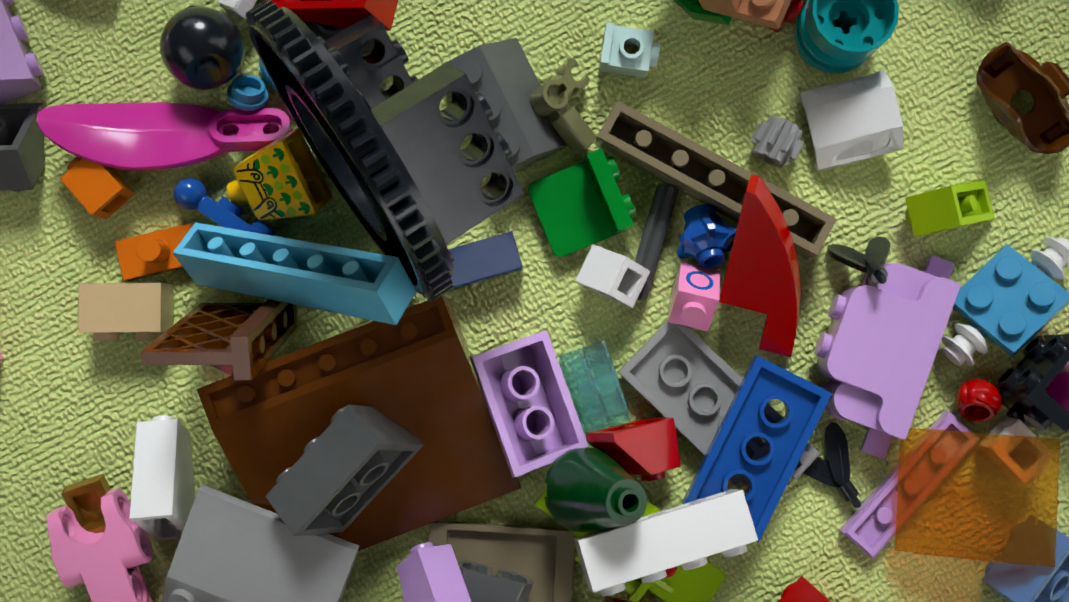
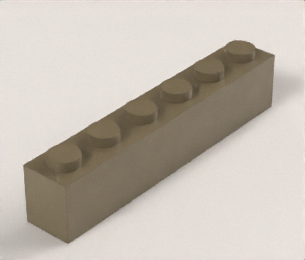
M616 101L597 136L596 146L664 183L677 188L701 203L714 206L716 211L737 222L739 221L750 176L755 174L620 101ZM762 179L782 211L793 239L796 254L805 259L818 256L837 219Z

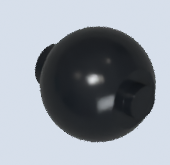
M189 6L172 16L163 28L160 38V54L163 63L176 80L188 87L201 90L221 87L235 77L243 63L245 49L240 30L221 11L204 6Z

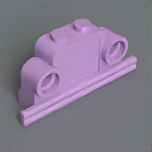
M930 255L924 272L900 263H885L883 267L888 273L886 283H874L866 273L862 286L848 288L841 295L836 294L832 300L828 312V317H831L832 320L828 332H823L820 335L814 354L818 356L817 367L819 372L824 377L831 379L824 387L825 390L832 393L825 410L834 418L849 420L868 427L860 451L885 459L892 437L906 440L961 283L949 279L955 264L953 262Z

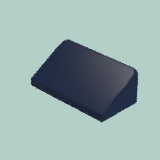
M512 231L448 249L455 261L453 263L454 273L451 275L453 282L452 290L523 270Z

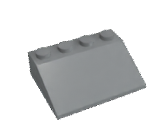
M201 485L197 491L166 576L161 602H341L359 545L328 533L293 536L277 513Z

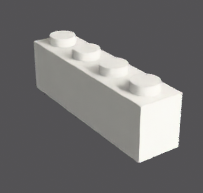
M730 489L641 517L632 524L601 529L573 538L587 587L592 592L600 591L601 596H609L624 591L626 589L625 582L641 578L642 583L663 579L667 576L666 569L679 565L682 566L683 570L704 566L707 564L706 557L722 552L723 558L745 553L748 551L746 544L758 541L744 492L739 489Z

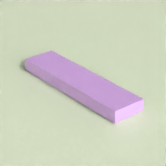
M944 411L861 504V507L844 523L839 531L868 557L874 559L980 438L951 412Z

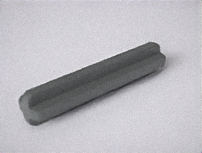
M659 184L656 187L635 258L636 263L650 271L637 298L639 301H644L648 297L678 195V189L671 185Z

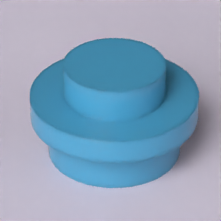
M240 75L234 78L232 84L228 87L227 99L232 106L240 110L255 111L267 104L268 91L260 78L253 75Z

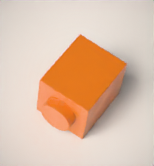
M80 157L73 159L67 167L68 171L59 178L91 215L103 219H108L136 194L115 168L93 163Z

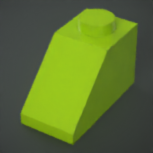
M986 180L950 185L905 198L907 204L906 220L913 229L914 237L995 219Z

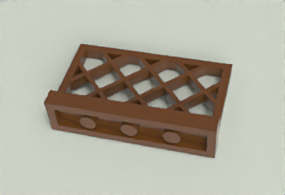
M270 299L265 303H200L141 351L142 365H232L234 380H252L296 330L295 304Z

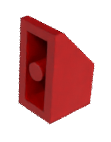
M644 418L586 433V440L593 448L607 453L629 474L641 475L642 481L665 478V471L681 467L674 418Z

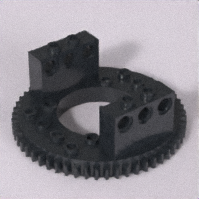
M266 0L246 12L245 17L249 25L252 43L271 82L297 127L300 128L313 153L369 236L384 255L399 258L416 292L422 294L428 301L434 302L451 291L453 288L451 275L454 273L453 263L455 261L447 248V244L524 195L521 185L507 159L512 156L511 149L504 137L498 131L494 132L488 120L493 117V112L487 100L480 92L474 91L465 72L448 62L419 80L415 75L410 77L404 64L409 62L405 50L397 40L391 41L384 28V24L371 15H367L324 41L320 36L316 37L308 26L290 9L286 7L278 8L277 4L271 0ZM374 39L373 51L369 55L362 57V45L367 40ZM393 75V82L390 88L381 91L380 86L383 79ZM452 92L451 103L447 108L440 110L442 98ZM472 134L470 144L460 150L464 138ZM491 173L488 183L481 187L482 180Z

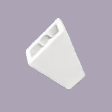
M156 416L152 418V421L137 422L129 519L157 541L180 539L195 500L190 432L179 419L172 416Z

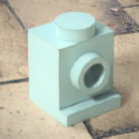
M606 22L598 72L646 78L649 67H657L660 43L653 42L654 31L615 26V23ZM624 45H637L639 51L636 54H628L624 50Z

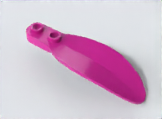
M181 103L65 104L43 108L37 114V125L40 131L61 149L93 163L125 170L172 169L200 163L226 152L258 151L292 131L288 115L276 108H261L255 111L229 109L219 112L205 106Z

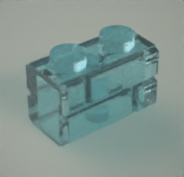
M605 340L558 355L559 365L566 385L569 387L584 434L631 419Z

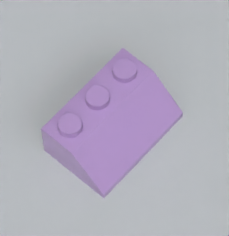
M0 0V104L43 90L38 78L44 75L43 68L35 52L28 53L23 41L29 38L26 26L20 15L13 16L9 3L15 0Z
M547 330L470 357L512 478L550 464L570 449L589 447Z

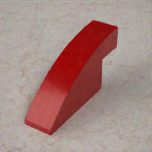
M751 174L719 302L767 314L759 349L791 357L800 314L801 283L798 259L793 239L782 211L760 176Z

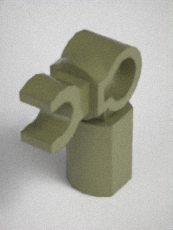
M575 59L559 67L555 76H552L547 82L535 88L530 95V104L533 110L541 116H549L551 118L550 124L574 155L587 149L597 139L575 107L568 105V99L573 93L585 88L590 81L588 76L579 81L572 77L571 70L578 63Z

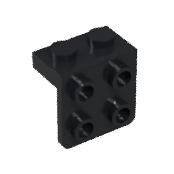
M1069 334L1037 336L1024 348L1023 354L1025 357L1016 367L1013 366L1006 370L999 378L997 384L999 385L998 391L1001 395V402L1009 410L1006 413L1008 417L1020 419L1027 427L1037 428L1043 432H1046V430L1066 432L1069 429V412L1045 393L1044 390L1069 361Z

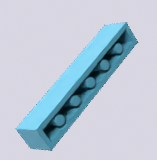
M197 222L193 224L173 251L174 256L197 285L397 325L416 293L399 258L395 256Z

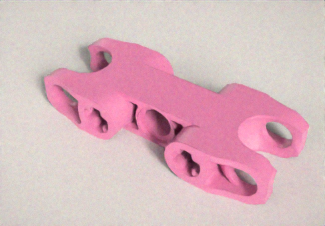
M120 487L108 491L107 494L101 497V510L106 526L104 532L93 533L85 530L77 521L72 509L67 505L55 508L47 515L51 558L62 583L66 587L72 588L85 584L92 602H153L139 568V565L152 560V543L148 533L129 519L130 501Z

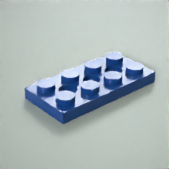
M754 356L682 504L727 491V483L733 475H745L749 481V488L744 496L758 537L756 542L759 543L832 393L759 356ZM778 399L785 406V416L777 423H770L764 415V409L769 401ZM753 437H762L767 443V452L761 459L752 460L746 454V444Z

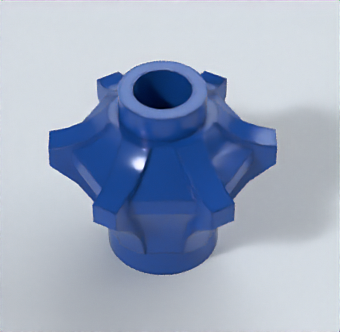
M702 204L690 208L684 214L685 227L684 233L679 237L681 245L677 250L678 257L681 259H695L705 268L720 265L724 261V254L732 250V240L735 238L737 229L723 222L712 205Z

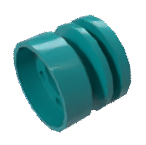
M807 0L794 25V40L799 54L810 66L824 73L843 74L855 70L891 37L898 23L899 4L897 0Z

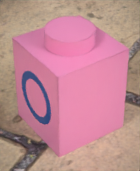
M681 261L671 290L668 322L708 331L719 302L721 270L705 268Z

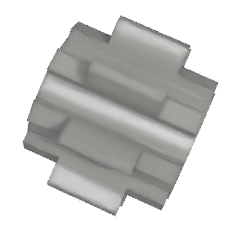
M771 115L767 122L762 121L753 134L750 142L755 145L751 153L759 160L783 169L788 162L792 163L793 160L797 159L804 145V142L800 140L803 130H800L796 124L782 117Z

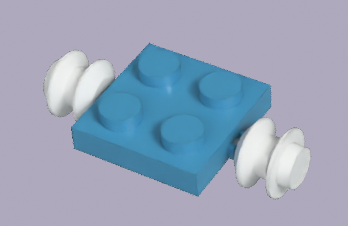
M1046 237L1043 240L1046 249L1044 251L1034 249L1030 253L1033 264L1006 244L959 289L953 309L972 325L956 323L954 328L957 335L954 338L942 337L941 340L945 345L942 348L944 355L957 366H961L964 363L972 367L975 364L972 355L976 351L982 354L988 352L984 339L987 336L1013 358L1069 304V292L1052 280H1063L1065 278L1062 268L1065 265L1069 267V241L1062 237L1057 239Z

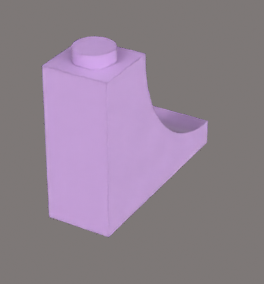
M432 542L419 544L410 549V555L397 566L403 602H471L451 544L434 546Z

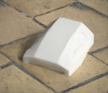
M884 70L853 80L810 89L798 94L799 103L802 102L814 147L816 172L903 149V122L894 86Z

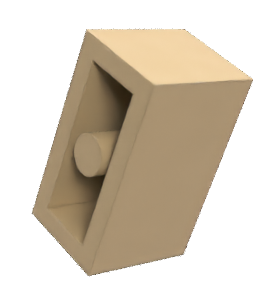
M79 283L78 333H93V341H119V333H134V341L156 340L160 336V332H166L174 325L173 284Z

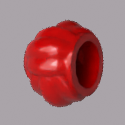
M972 379L961 384L955 396L959 413L964 418L975 422L991 420L1000 411L1002 405L1001 395L997 387L987 380Z

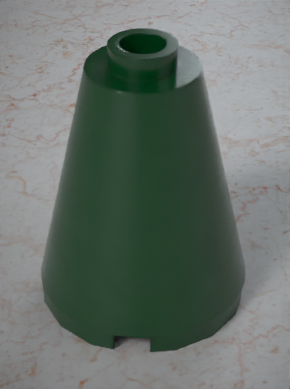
M589 447L570 449L555 459L546 475V507L554 520L567 529L577 532H590L628 525L639 520L645 512L647 496L644 488L613 458L599 449Z

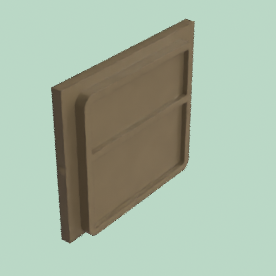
M435 521L430 523L429 542H432L434 546L451 544L457 562L471 561L492 567V576H496L497 570L501 569L522 574L531 579L534 583L526 602H571L574 593L572 583L575 550L573 538H575V534L570 530L555 527L458 521Z

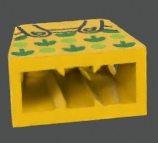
M296 128L236 165L234 167V174L237 180L229 182L227 185V194L231 202L235 205L249 202L255 216L260 220L313 215L332 199V195L300 128Z

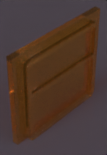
M910 428L906 440L900 439L895 551L1009 564L1055 567L1057 506L1059 505L1060 439Z

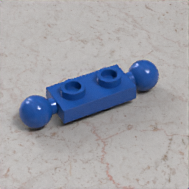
M185 178L179 181L174 188V199L181 208L186 210L197 209L222 227L272 236L276 234L273 229L257 219L251 225L239 217L243 209L222 196L219 202L208 197L204 184L197 179Z

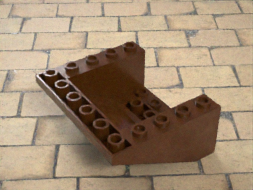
M445 296L440 297L434 302L427 300L406 308L397 325L372 321L268 361L252 380H234L232 375L197 389L211 429L251 503L274 513L277 512L265 496L277 484V477L301 458L304 454L305 446L311 440L319 437L330 426L332 416L345 406H371L422 442L423 447L343 532L328 533L359 545L358 551L521 489L518 477L512 478L470 357H472L451 301Z

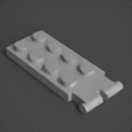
M668 319L617 371L665 418H674L675 428L704 456L743 380L689 327L670 323ZM768 403L766 404L764 409L766 419L770 423L781 421L783 417ZM753 437L746 444V454L752 460L761 459L767 452V443L762 437ZM807 444L791 476L795 480L820 455L811 444ZM743 474L733 475L729 479L735 485L742 480L749 487L748 478Z

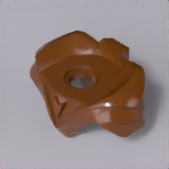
M1009 42L994 47L982 60L976 74V82L997 122L1032 152L1051 154L1065 150L1069 147V104L1066 96L1069 95V78L1057 63L1045 62L1040 64L1027 53L1015 49ZM1018 91H1027L1034 99L1032 109L1026 114L1016 113L1011 107V98Z

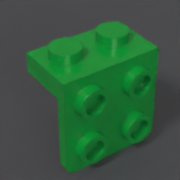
M602 148L586 154L585 161L534 181L528 186V194L552 252L557 257L567 256L630 230L634 225L631 218L637 216L633 202L628 193L621 195L616 180L621 179L617 164L613 156L605 157Z

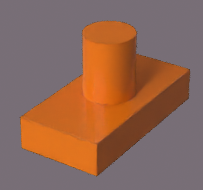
M194 223L114 241L123 280L132 281L184 268L174 256L173 251Z

